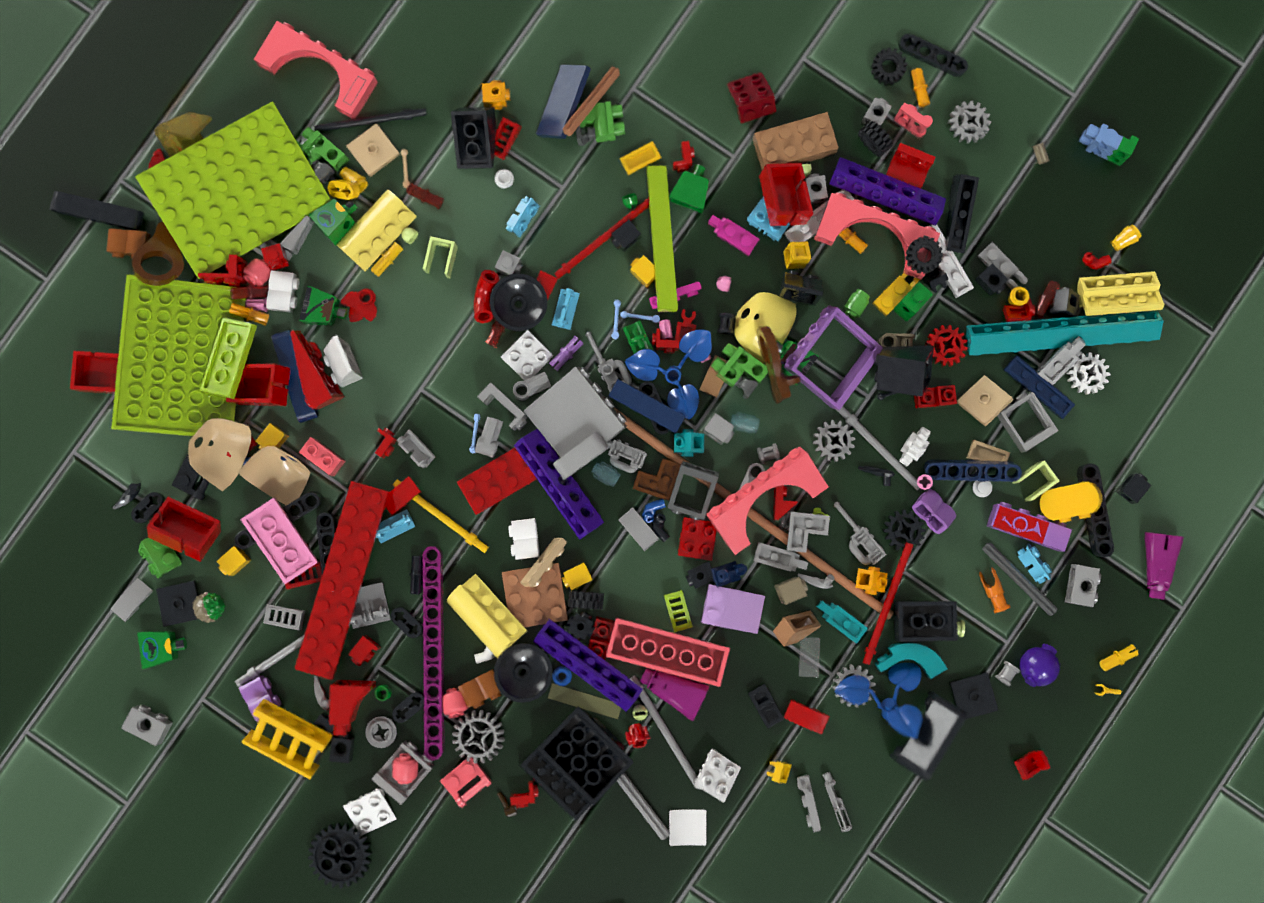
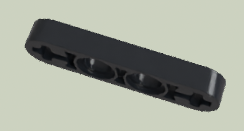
M912 34L903 35L899 41V49L903 53L952 76L961 77L968 69V63L964 58ZM907 40L911 41L908 47L905 46ZM916 44H919V46L916 49V52L913 51ZM920 48H928L930 54L923 56L920 53ZM944 55L947 62L940 64L937 61V56ZM953 60V62L951 63V66L948 67V64L950 63V61ZM958 64H961L962 69L960 71L956 70Z

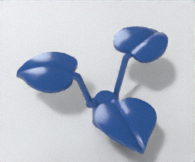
M694 330L682 337L679 348L686 354L678 366H670L667 370L658 367L660 358L651 349H642L625 361L629 371L640 380H654L657 377V370H659L662 374H665V378L669 383H675L678 388H674L669 392L667 398L668 405L671 409L684 415L688 420L693 417L698 408L699 393L691 384L681 386L678 382L681 378L680 369L688 356L692 361L700 362L710 355L712 348L711 333L707 330Z
M898 663L890 668L888 673L889 681L897 686L893 698H886L882 703H880L874 691L869 689L870 681L863 676H849L838 684L835 694L851 704L859 705L865 703L869 699L870 693L876 701L878 708L881 709L882 717L888 720L895 730L911 738H917L922 723L921 712L912 705H903L899 708L896 700L900 687L906 691H911L919 685L921 670L918 665L914 663Z

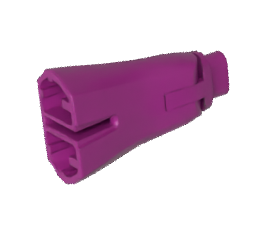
M1144 532L1147 588L1150 589L1149 597L1165 599V593L1169 591L1168 588H1170L1184 537Z
M646 668L640 680L641 683L647 685V688L653 694L670 704L691 721L696 717L710 687L703 683L684 679L659 670L658 672L657 670L652 671Z

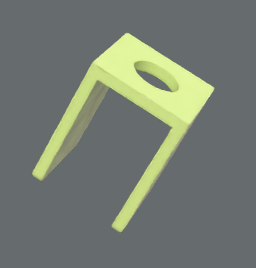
M430 236L423 270L429 274L436 245L450 248L444 274L447 278H450L458 247L454 241Z
M1045 461L1037 462L1023 472L1019 480L1012 482L1013 484L1021 482L1037 469L1048 480L1046 484L1024 499L1026 502L1033 501L1059 482V479Z

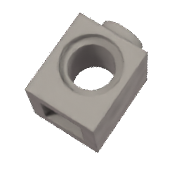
M875 97L862 123L866 125L869 121H873L881 126L892 106L886 100ZM873 110H879L882 115L876 116Z
M808 175L805 181L811 204L826 202L828 194L825 175ZM811 185H818L820 191L814 192L811 189Z

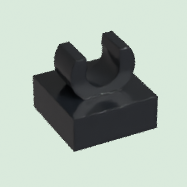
M939 268L925 274L922 278L923 282L935 293H937V285L940 284L941 287L946 288L945 281L949 280L946 272Z

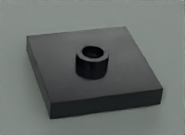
M196 581L156 589L163 627L198 620L193 610V602L199 596Z
M987 672L949 682L955 705L967 712L966 719L998 711Z

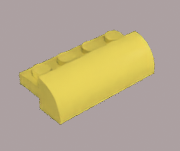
M387 189L339 241L337 246L359 267L366 271L417 216L395 194Z
M1155 272L1082 277L1078 281L1079 307H1083L1086 316L1163 310L1164 302L1159 292L1161 285Z
M476 574L462 586L459 585L447 599V603L497 659L527 632Z

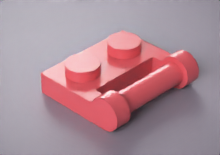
M904 103L895 116L894 121L916 137H923L926 133V128L930 127L933 122L932 117L929 115L923 116L917 112L918 110L915 106Z
M471 757L469 762L465 759L440 780L461 808L481 789L492 784L491 779L480 765L473 762V757ZM478 775L481 780L461 796L458 791Z

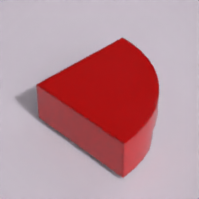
M158 149L153 153L148 168L166 160L162 149Z

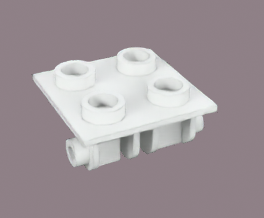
M528 330L501 356L503 361L523 380L535 376L553 357Z
M711 749L710 753L707 754L708 757L705 763L702 764V769L699 770L700 774L697 780H694V787L706 791L724 803L741 767Z
M377 788L369 794L366 793L365 796H360L359 799L349 801L348 804L343 806L357 830H362L361 836L397 819L384 798L385 793L382 788Z

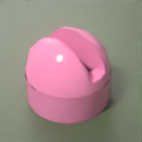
M722 276L718 278L717 288L728 292L731 277Z

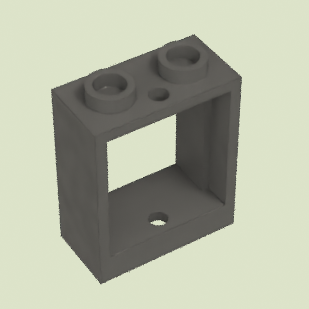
M682 461L668 504L671 512L687 514L694 520H704L719 472ZM683 474L711 482L702 511L675 502Z

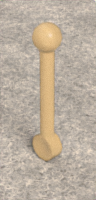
M402 149L401 155L403 156L404 167L403 186L404 188H409L411 184L408 181V151Z

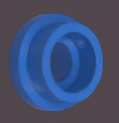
M561 666L554 670L552 678L555 684L565 686L570 683L572 674L567 667ZM561 672L566 675V678L563 680L559 678V673Z

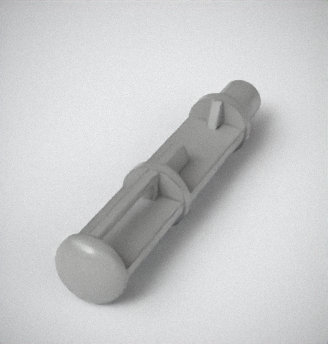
M827 772L823 774L824 785L841 831L847 832L852 829V825L842 798L837 797L833 786L836 784V781L832 779L831 773ZM842 810H845L850 825H847ZM836 812H839L844 827L841 826Z

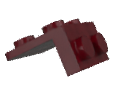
M763 73L752 74L727 84L728 90L737 105L738 118L741 124L776 112L775 96Z

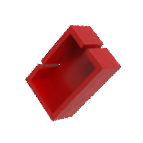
M802 163L766 164L759 178L770 226H786L788 222L790 225H806L814 213L807 183L804 181L805 175Z
M73 351L70 389L79 392L115 394L119 354Z
M245 364L235 398L226 397V402L238 405L286 406L288 389L285 386L289 385L290 368L277 364Z
M167 497L159 509V514L156 513L147 525L148 538L180 553L184 550L185 555L201 562L221 533L220 520Z

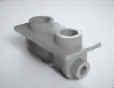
M410 429L404 436L402 435L397 439L398 445L407 454L409 452L413 453L410 457L418 467L427 468L435 458V455Z

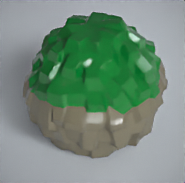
M208 592L196 597L193 602L195 616L206 623L215 622L222 616L226 606L220 595Z

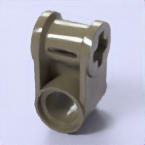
M886 333L877 340V343L882 347H886L883 340L887 338L891 342L890 347L913 346L915 335Z

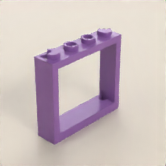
M828 306L822 310L817 322L810 326L805 338L799 341L794 353L788 356L783 368L792 375L800 376V382L829 407L840 410L875 363L876 356L880 354L883 347L838 307ZM834 318L866 346V349L829 397L796 368Z

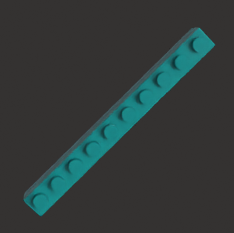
M1157 310L967 325L965 340L968 342L965 343V346L968 347L969 355L977 356L991 353L1061 348L1067 342L1072 343L1078 336L1085 341V346L1138 341L1149 342L1160 340L1164 320Z

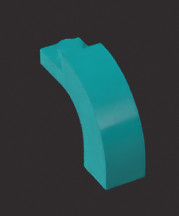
M900 642L886 647L890 655L886 653L877 658L878 662L874 664L878 671L883 672L899 661L906 659L914 660L920 665L927 678L930 679L947 670L942 659L933 650L912 642Z

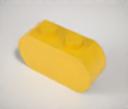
M1089 481L1047 490L1040 498V509L1044 516L1053 521L1059 520L1060 523L1072 521L1071 517L1079 516V519L1091 517L1090 513L1096 512L1102 504L1100 489Z

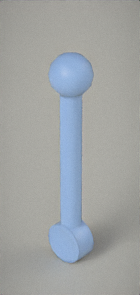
M620 300L614 301V332L611 335L613 339H618L619 337L617 329L619 306L621 305Z
M622 311L620 314L622 318L632 317L652 320L654 323L660 321L658 315L651 317L630 314L626 311Z
M480 414L474 415L475 422L472 445L469 448L470 453H475Z

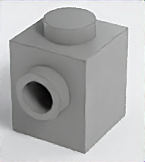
M503 250L495 265V269L498 273L508 276L520 274L523 265H521L522 262L519 257Z

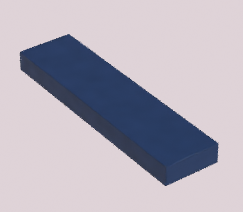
M1015 355L1003 369L1029 393L1033 392L1037 399L1060 419H1064L1075 406L1070 399L1042 378L1038 372L1018 355Z
M617 379L608 397L675 434L685 418L684 415Z

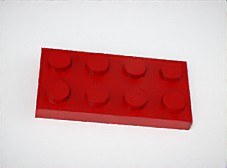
M513 448L457 481V484L475 515H478L534 482L537 478L516 448Z

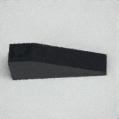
M964 174L953 176L949 199L946 251L965 254L979 177Z

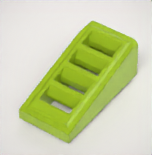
M680 590L664 595L674 632L692 628L683 591ZM680 597L681 601L670 604L669 600ZM678 605L683 606L682 609H678L675 611H672L671 607H675ZM678 613H685V616H681L678 618H674L673 616ZM687 620V623L676 626L675 622Z

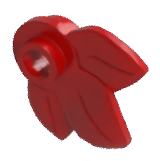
M365 288L359 292L351 291L340 302L342 305L350 307V322H358L364 317L371 322L377 315V308L374 304L376 302V295L371 289ZM366 295L370 296L369 301H364Z

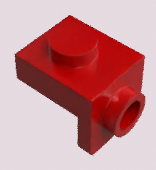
M689 141L681 142L683 161L673 162V170L684 172L692 168V158H695L694 147H690Z
M1029 298L1024 305H1005L1003 313L1006 322L1031 320V317L1035 315V305H1032L1031 299Z
M657 328L656 333L652 335V345H656V350H664L663 353L679 351V340H660V328Z
M386 427L384 430L378 428L377 432L385 436V439L375 454L381 458L389 457L394 451L395 447L393 445L397 441L393 437L395 433Z
M1042 750L1030 751L1014 762L1023 780H1028L1041 770L1051 768Z
M534 780L529 781L528 793L511 795V805H516V808L527 807L528 803H535L536 797H539L538 785H534Z

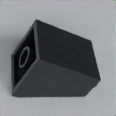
M934 346L883 347L880 354H877L875 364L878 365V371H876L874 381L877 382V390L922 397L932 377Z

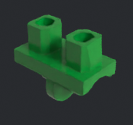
M640 320L623 327V331L634 354L642 349L653 350Z

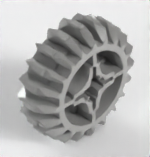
M475 710L472 711V717L466 713L464 715L466 721L460 718L458 721L461 725L456 724L454 726L459 732L452 733V736L458 737V739L452 741L453 744L459 743L455 751L462 749L463 752H461L460 757L467 754L466 761L468 762L471 757H474L473 762L475 764L478 762V758H480L482 763H485V756L488 760H492L491 753L496 756L499 754L495 748L502 749L503 747L498 742L505 740L504 737L499 736L505 732L504 729L498 730L502 723H494L497 720L496 716L492 720L489 719L490 712L484 717L483 710L479 711V716H477ZM474 721L484 722L490 727L481 729L477 724L475 725ZM468 724L471 737L464 741L463 732ZM476 732H478V734L485 733L481 738V741H479V739H474L473 741H471L475 737ZM493 732L494 742L489 749L486 736ZM476 744L483 752H475L467 746Z

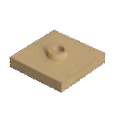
M377 124L347 145V148L370 177L400 155Z
M984 375L957 400V403L986 427L1013 401V398Z

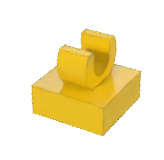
M771 761L770 765H773L775 770L774 772H767V775L772 777V781L787 783L792 764Z

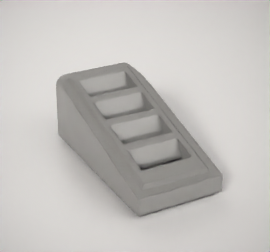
M305 216L280 243L284 249L296 255L298 254L314 224L312 219Z
M267 604L263 623L302 630L305 611ZM272 609L275 610L273 621L270 620ZM279 611H282L281 620L278 622ZM286 612H288V622L284 623ZM293 614H296L295 624H291Z

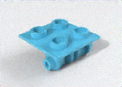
M764 196L747 218V221L750 222L749 225L757 229L760 227L758 231L763 229V234L765 235L767 232V236L772 238L773 241H779L790 225L788 222L786 226H770Z

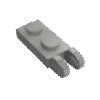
M993 242L978 255V258L987 267L993 263L1008 279L1005 284L1011 290L1018 287L1010 279L1012 275L1022 284L1028 282L1026 276L1019 271Z

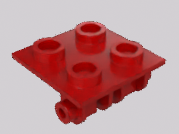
M683 517L679 550L677 551L678 556L712 561L716 528L709 521Z

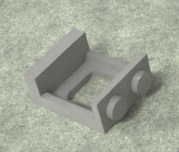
M492 383L478 395V398L485 405H488L496 398L516 417L509 425L514 431L517 429L520 431L527 424L526 419L528 417Z
M406 740L372 778L376 784L399 804H402L434 767L432 764L433 760L428 759L425 754L419 753L417 751L418 747L411 741L407 742ZM405 752L423 766L417 778L410 784H400L392 776L393 760Z

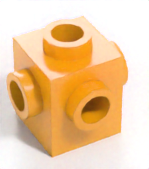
M494 80L490 83H482L484 107H495V110L507 107V100H510V89H506L505 82Z
M870 566L868 570L858 569L855 588L865 589L867 594L876 595L877 591L885 593L888 573L880 572V568Z

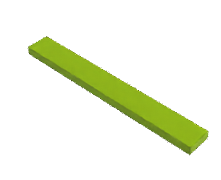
M647 166L658 312H677L678 304L666 166Z

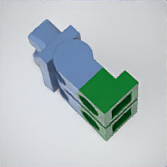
M1090 124L1079 139V142L1087 145L1085 151L1090 153L1093 151L1096 155L1119 166L1132 155L1139 138L1132 135L1127 139L1118 135L1114 129H1107L1108 125L1102 124L1100 127Z

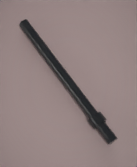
M411 108L403 109L402 112L314 125L315 131L323 132L405 119V121L413 120V117L426 116L427 109L411 110Z

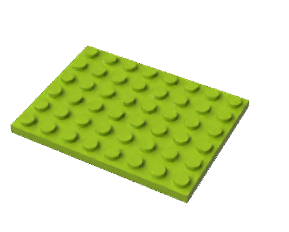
M273 101L135 176L197 277L198 273H211L226 265V261L229 260V254L242 256L294 227L305 216L309 217L310 213L331 201Z
M126 275L111 429L194 436L201 426L210 419L235 420L236 404L226 402V397L202 392L200 387L222 318L244 322L243 317L231 314L229 309L232 303L245 307L247 288L173 280L166 285L154 286L142 283L135 275Z

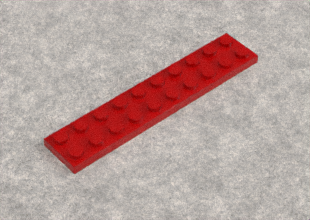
M351 481L295 665L296 670L330 680L334 679L388 499V491Z

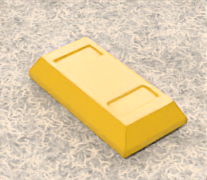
M652 141L619 159L627 174L630 175L662 157Z

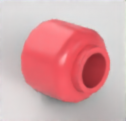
M254 258L244 268L243 272L245 275L243 277L253 287L263 286L269 280L271 271L269 266L265 264L264 259Z
M457 688L446 690V694L442 696V709L445 715L449 716V718H457L464 715L468 707Z
M408 753L400 754V757L393 760V778L400 784L412 783L418 776V761Z

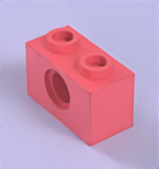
M312 437L308 439L299 451L300 454L330 476H335L346 462Z

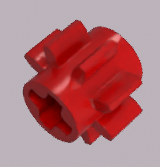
M639 723L632 724L628 728L629 732L625 733L628 745L633 744L634 748L644 747L647 744V739H650L647 726L642 727Z

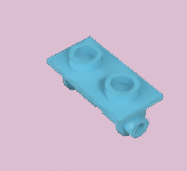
M525 197L521 199V202L515 209L520 214L519 216L512 214L506 223V229L514 232L520 238L522 233L526 231L532 217L536 215L539 205L532 198Z
M568 288L566 290L561 289L552 322L553 326L571 329L580 293Z
M408 510L380 522L376 536L380 543L416 527Z
M1028 543L1027 550L1022 548L1017 551V557L1025 567L1031 564L1034 566L1028 572L1035 582L1043 583L1046 580L1044 577H1047L1048 580L1051 579L1052 570L1046 562L1043 563L1039 558L1041 555L1035 546L1032 547Z

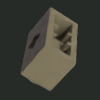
M793 577L774 585L782 604L786 605L807 596L806 591L808 587L804 579L802 580L800 577Z

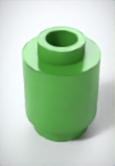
M857 289L856 292L851 294L843 307L845 314L853 319L855 317L860 318L869 303L870 296L866 292Z

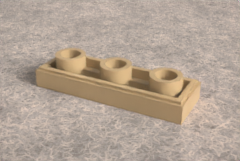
M554 538L520 583L524 587H536L542 581L541 576L544 572L552 568L553 560L564 552L565 549L563 547L566 545V541L563 538Z

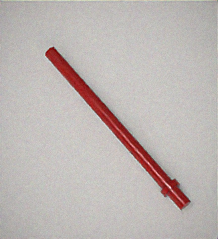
M649 197L569 262L563 263L562 267L554 273L556 278L560 279L566 273L569 274L573 267L611 238V234L628 220L632 221L649 207Z
M907 542L905 544L870 643L865 648L866 654L863 659L865 664L870 665L873 655H876L877 651L875 649L913 544Z

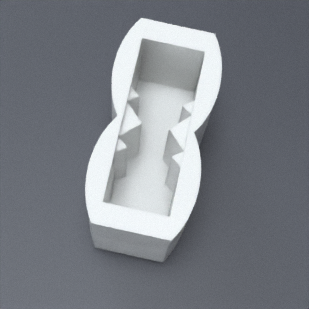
M271 270L267 309L293 312V308L297 306L295 290L299 288V278H297L295 273Z
M536 519L511 521L512 525L509 526V536L513 537L514 544L511 545L512 556H515L516 560L540 557Z

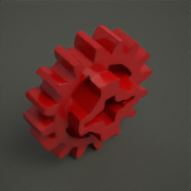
M941 325L939 330L937 328L932 330L934 335L929 334L927 336L930 340L926 341L925 344L937 347L938 352H936L935 347L933 352L934 364L940 361L941 367H944L946 363L950 367L953 365V361L959 363V357H965L962 351L968 350V347L964 346L968 341L962 340L964 333L958 334V327L952 330L951 325L947 326L946 329L944 325ZM941 334H949L945 338H943L942 336L939 337V335ZM947 341H949V342H948V349L944 351V349H945V348H944V347H945L944 343H946ZM946 354L954 355L952 358H944Z

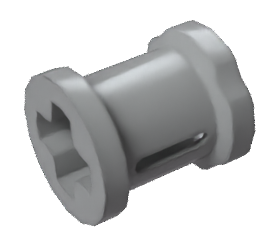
M773 443L770 447L757 448L761 464L772 459L780 460L776 443Z
M1005 661V666L998 675H995V678L1010 687L1011 680L1020 670Z

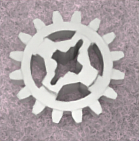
M1091 352L1087 353L1086 356L1084 353L1079 356L1080 359L1071 367V370L1066 372V374L1071 375V378L1067 381H1073L1074 384L1071 388L1078 387V393L1083 390L1085 395L1090 394V392L1093 394L1097 393L1098 389H1104L1103 384L1109 382L1105 379V377L1110 376V373L1106 372L1109 365L1104 366L1105 359L1098 360V354L1093 357ZM1084 361H1089L1086 366L1080 365ZM1091 381L1097 382L1093 386H1088V384H1090Z
M921 427L917 434L912 432L900 450L903 452V455L899 462L909 466L913 460L918 461L930 443L927 441L930 435L929 430Z

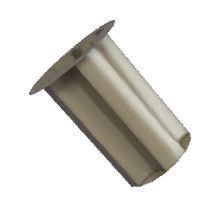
M1045 142L1033 146L1039 165L1049 161L1044 146Z

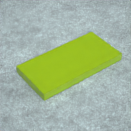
M222 318L200 391L231 399L235 398L257 325Z

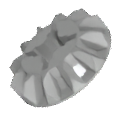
M385 716L372 719L366 727L368 742L377 748H385L391 745L397 735L396 725L392 719ZM379 725L382 729H389L384 733V738L381 735H374L379 731Z

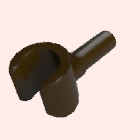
M502 792L497 793L503 804L505 815L507 817L517 815L515 805L508 806V802Z

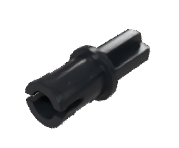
M412 556L411 573L409 575L411 576L410 593L414 595L421 593L423 556Z

